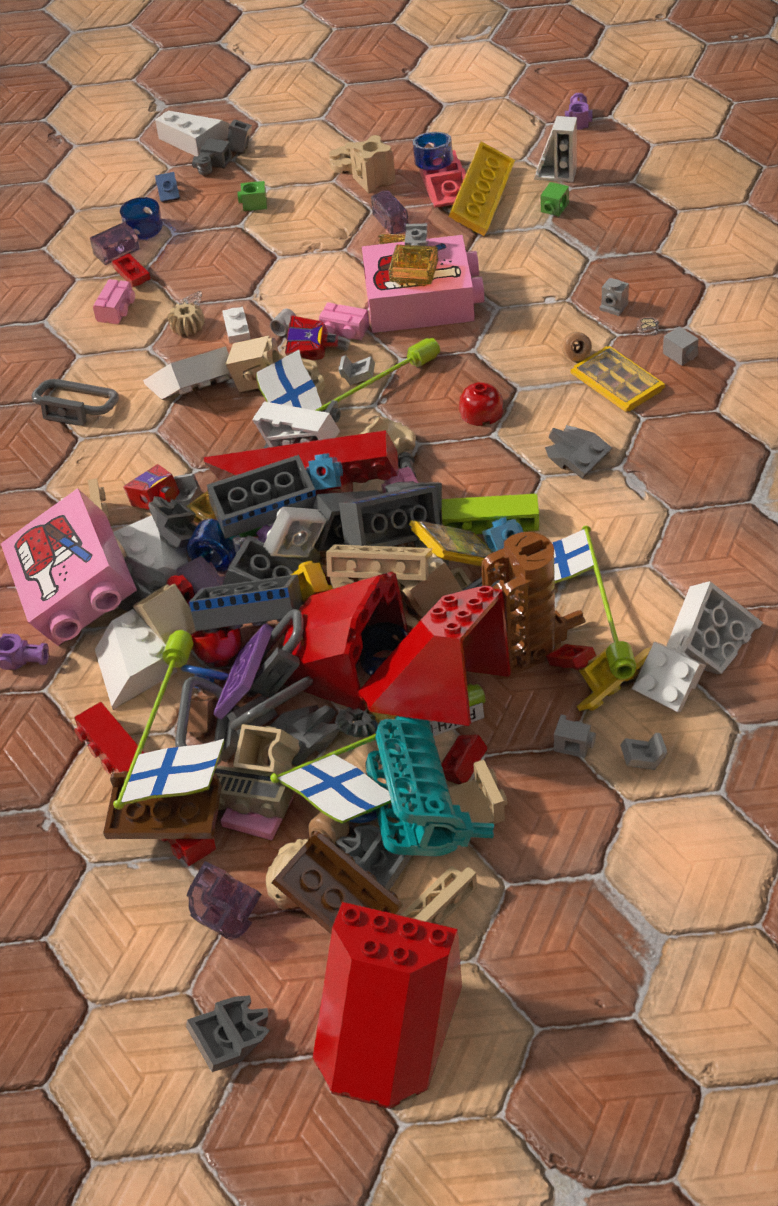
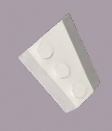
M152 516L113 532L124 559L126 556H129L146 566L157 569L164 574L166 583L168 578L174 575H183L186 579L190 577L186 547L175 548L169 545L168 540L160 535Z
M133 609L111 621L95 648L112 710L163 681L169 667L162 658L166 645ZM175 667L171 675L177 672V669Z

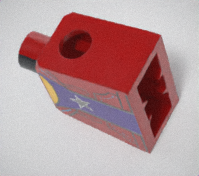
M298 316L290 317L285 349L286 356L299 350L302 358L320 360L325 356L326 347L338 346V335L328 334L324 322Z
M159 464L123 486L131 506L149 509L148 504L153 502L154 496L171 502L180 493L173 475Z

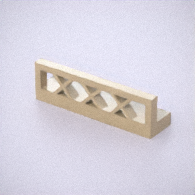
M334 545L326 552L327 576L371 578L384 573L394 572L399 580L426 581L428 579V560L432 557V548Z
M451 866L401 916L409 918L416 916L414 919L441 925L477 889L476 872L469 867L460 872ZM452 877L455 878V879L445 888V884H446ZM430 898H435L432 902H430V903L426 906V902H427Z

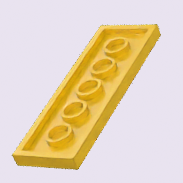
M481 141L475 151L448 217L485 236L515 160Z

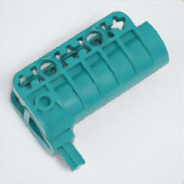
M396 716L395 720L384 719L380 721L375 736L379 751H372L368 754L365 767L367 776L388 790L391 799L390 808L386 804L375 809L385 848L389 852L398 855L442 856L455 851L458 846L467 847L471 837L493 839V823L471 822L469 812H461L460 805L452 804L429 720ZM377 778L385 779L387 784L379 782ZM387 817H392L398 820L399 823H392L387 820Z

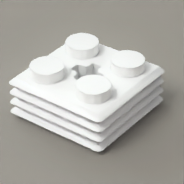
M282 507L277 512V518L271 530L267 533V539L263 547L266 548L268 553H271V556L308 558L327 518H324L325 516L317 509Z

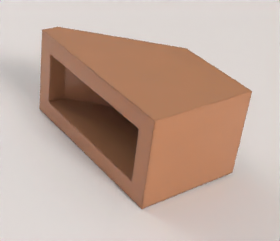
M193 695L191 697L187 728L189 736L204 737L205 733L213 730L215 721L214 710L218 703L216 696Z

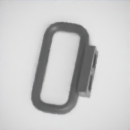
M60 379L43 381L31 395L32 401L37 405H41L43 419L81 426L87 421L86 414H106L119 401V394L114 389ZM55 387L110 398L102 406L84 405V402L45 395L41 397V395L47 389Z
M290 610L271 632L262 659L293 623L294 628L290 639L282 649L277 647L257 671L251 688L245 696L251 698L258 693L268 698L274 696L300 665L299 657L291 654L300 643L304 632L303 615L300 610Z
M197 676L189 677L184 681L175 736L176 747L187 746L186 735L193 687H198L214 694L218 701L223 691L222 687ZM237 705L222 720L217 717L214 742L221 739L225 741L217 765L221 761L227 762L237 750L239 735L230 728L231 722L227 717L228 714L240 708Z
M307 676L269 699L261 695L228 714L227 717L231 722L230 728L240 736L242 724L260 727L278 716L274 708L313 685V678Z

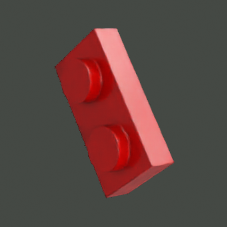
M130 253L112 261L113 268L126 281L130 282L132 287L151 280L150 273Z
M564 644L547 655L546 658L551 666L579 670L589 664V660L597 655L591 646Z

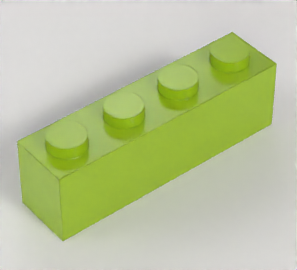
M537 494L442 499L443 527L483 534L482 531L493 527L492 522L506 517L507 521L515 519L521 525L523 532L539 531Z

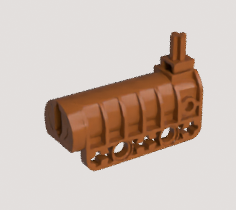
M535 532L514 534L504 541L503 549L487 555L482 561V586H492L494 582L500 580L492 588L503 590L511 673H519L547 661L546 656L560 648L561 641L567 640V630L586 622L581 610L561 617L557 610L555 611L554 546L544 535Z

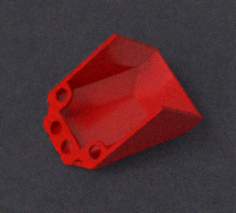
M394 572L377 575L308 597L305 604L299 608L303 615V636L298 646L291 653L299 657L300 665L283 685L291 686L299 680L310 676L313 678V685L303 692L351 707L352 709L359 707L362 711L366 710L364 700H361L358 694L361 687L355 668L362 652L363 642L361 633L366 624H370L403 636H407L409 633L397 576ZM293 624L286 630L284 645L293 633Z
M481 586L442 596L358 691L361 700L366 701L370 712L469 726L471 724L466 671L509 677L511 674L503 590L493 589L491 586Z
M342 902L332 927L313 1051V1061L322 1073L331 1094L341 1097L347 1096L353 1100L368 1104L374 1103L379 1105V1107L391 1109L401 1104V1100L412 1094L419 1095L428 1090L462 989L458 929Z

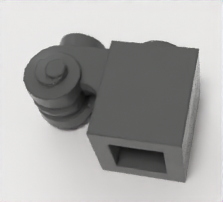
M208 138L205 144L202 145L200 154L193 157V168H196L201 175L211 174L213 171L212 167L225 169L232 159L230 141Z

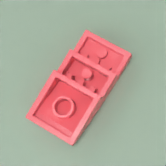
M452 150L417 157L420 174L434 208L453 205L466 175L460 159L457 158L456 151Z

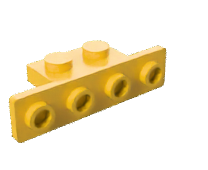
M651 647L645 648L634 657L636 662L635 673L632 677L625 679V681L631 680L638 674L637 669L641 666L643 667ZM606 649L592 659L586 667L579 670L593 693L577 705L579 711L586 709L593 711L604 703L602 701L607 695L611 696L621 689L620 684L624 680L616 678L611 673Z

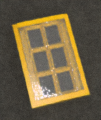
M611 346L602 348L574 365V368L570 370L572 375L625 412H630L665 388V383Z
M412 520L409 524L412 527L411 530L428 548H432V552L440 559L481 566L484 558L493 553L472 531Z

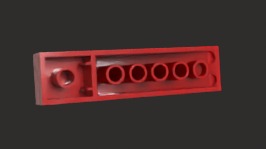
M386 430L204 457L205 464L220 481L297 455L300 456L306 469V467H309L308 461L315 460V455L329 453L330 457H337V461H340L342 464L343 476H340L341 486L315 490L316 497L317 494L353 492L354 482L366 483L368 480H388L391 477L399 476L398 450Z

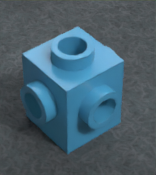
M329 453L315 455V460L308 461L309 467H306V471L315 490L341 486L340 476H343L341 462L337 461V457H330Z
M506 517L492 522L493 527L482 531L488 548L495 552L504 548V541L514 534L523 532V529L515 519L507 521Z

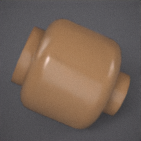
M571 332L562 341V352L570 360L582 361L590 355L592 342L584 333Z
M320 812L309 823V837L315 831L329 836L336 846L335 841L342 836H348L349 823L347 821L342 824Z

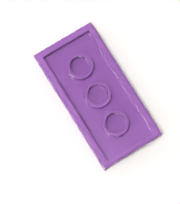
M267 623L256 632L236 656L214 710V715L221 720L251 688L271 632L273 631V627Z

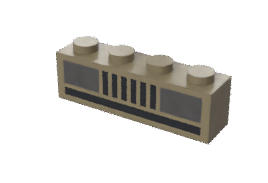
M216 766L214 773L217 774L222 786L218 810L230 808L241 814L252 812L267 818L279 817L284 819L294 793L292 789L280 782L277 784L273 783L270 779L272 775L270 773Z

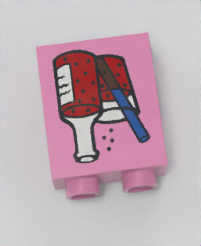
M463 235L428 239V250L425 257H406L405 242L362 246L372 333L475 321L474 304L484 303V287L482 277H476L479 276L477 251L466 252Z
M78 488L1 543L28 623L57 646L66 640L76 637L81 629L105 612L117 608L122 600L137 590L106 514Z

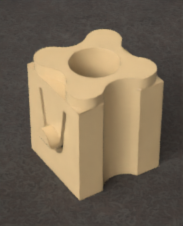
M373 135L367 141L352 144L350 154L353 178L368 193L375 191L380 185L395 183L393 152L389 145L381 141L380 136Z
M265 336L233 343L226 366L239 392L259 388L256 373L284 357L278 351L275 338Z
M432 553V557L428 560V579L426 581L397 579L401 585L402 602L420 619L428 613L442 596L463 591L446 563L434 553Z
M176 584L171 586L165 585L133 605L137 614L165 645L169 636L177 630H184L189 634L195 632L191 609Z
M242 724L233 767L270 774H280L292 769V760L300 749L299 740L282 729H276V727ZM268 755L269 759L271 760L270 766H268L267 764Z

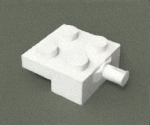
M681 634L676 648H670L662 643L654 642L632 689L677 712H681L691 689L696 688L706 667L705 664L690 658L685 653L691 638Z

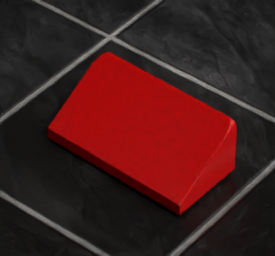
M479 734L458 735L441 763L447 781L458 785L469 781L474 772V763L481 761L487 751V746Z

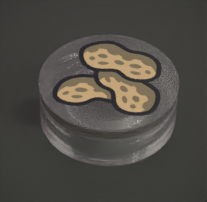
M643 317L637 322V332L642 336H653L659 331V322L654 317Z

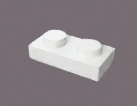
M243 307L223 310L229 343L250 340Z

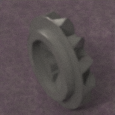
M347 707L346 710H340L336 717L337 727L345 734L353 737H369L377 730L376 716L369 715L368 710L362 711L359 707L357 709Z

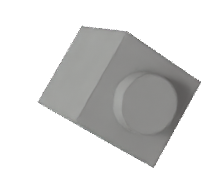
M679 326L664 336L663 354L682 366L698 356L699 339Z

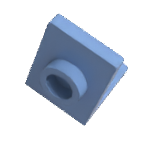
M174 172L155 175V182L161 202L180 198Z

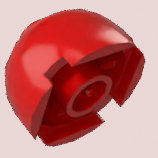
M477 382L467 386L459 397V412L462 420L475 426H483V422L490 421V424L498 421L504 413L503 398L499 390L492 384Z
M227 626L220 627L219 630L211 633H203V630H199L190 634L192 636L194 653L203 662L214 663V667L228 665L229 659L237 655L242 644L240 628L228 629Z

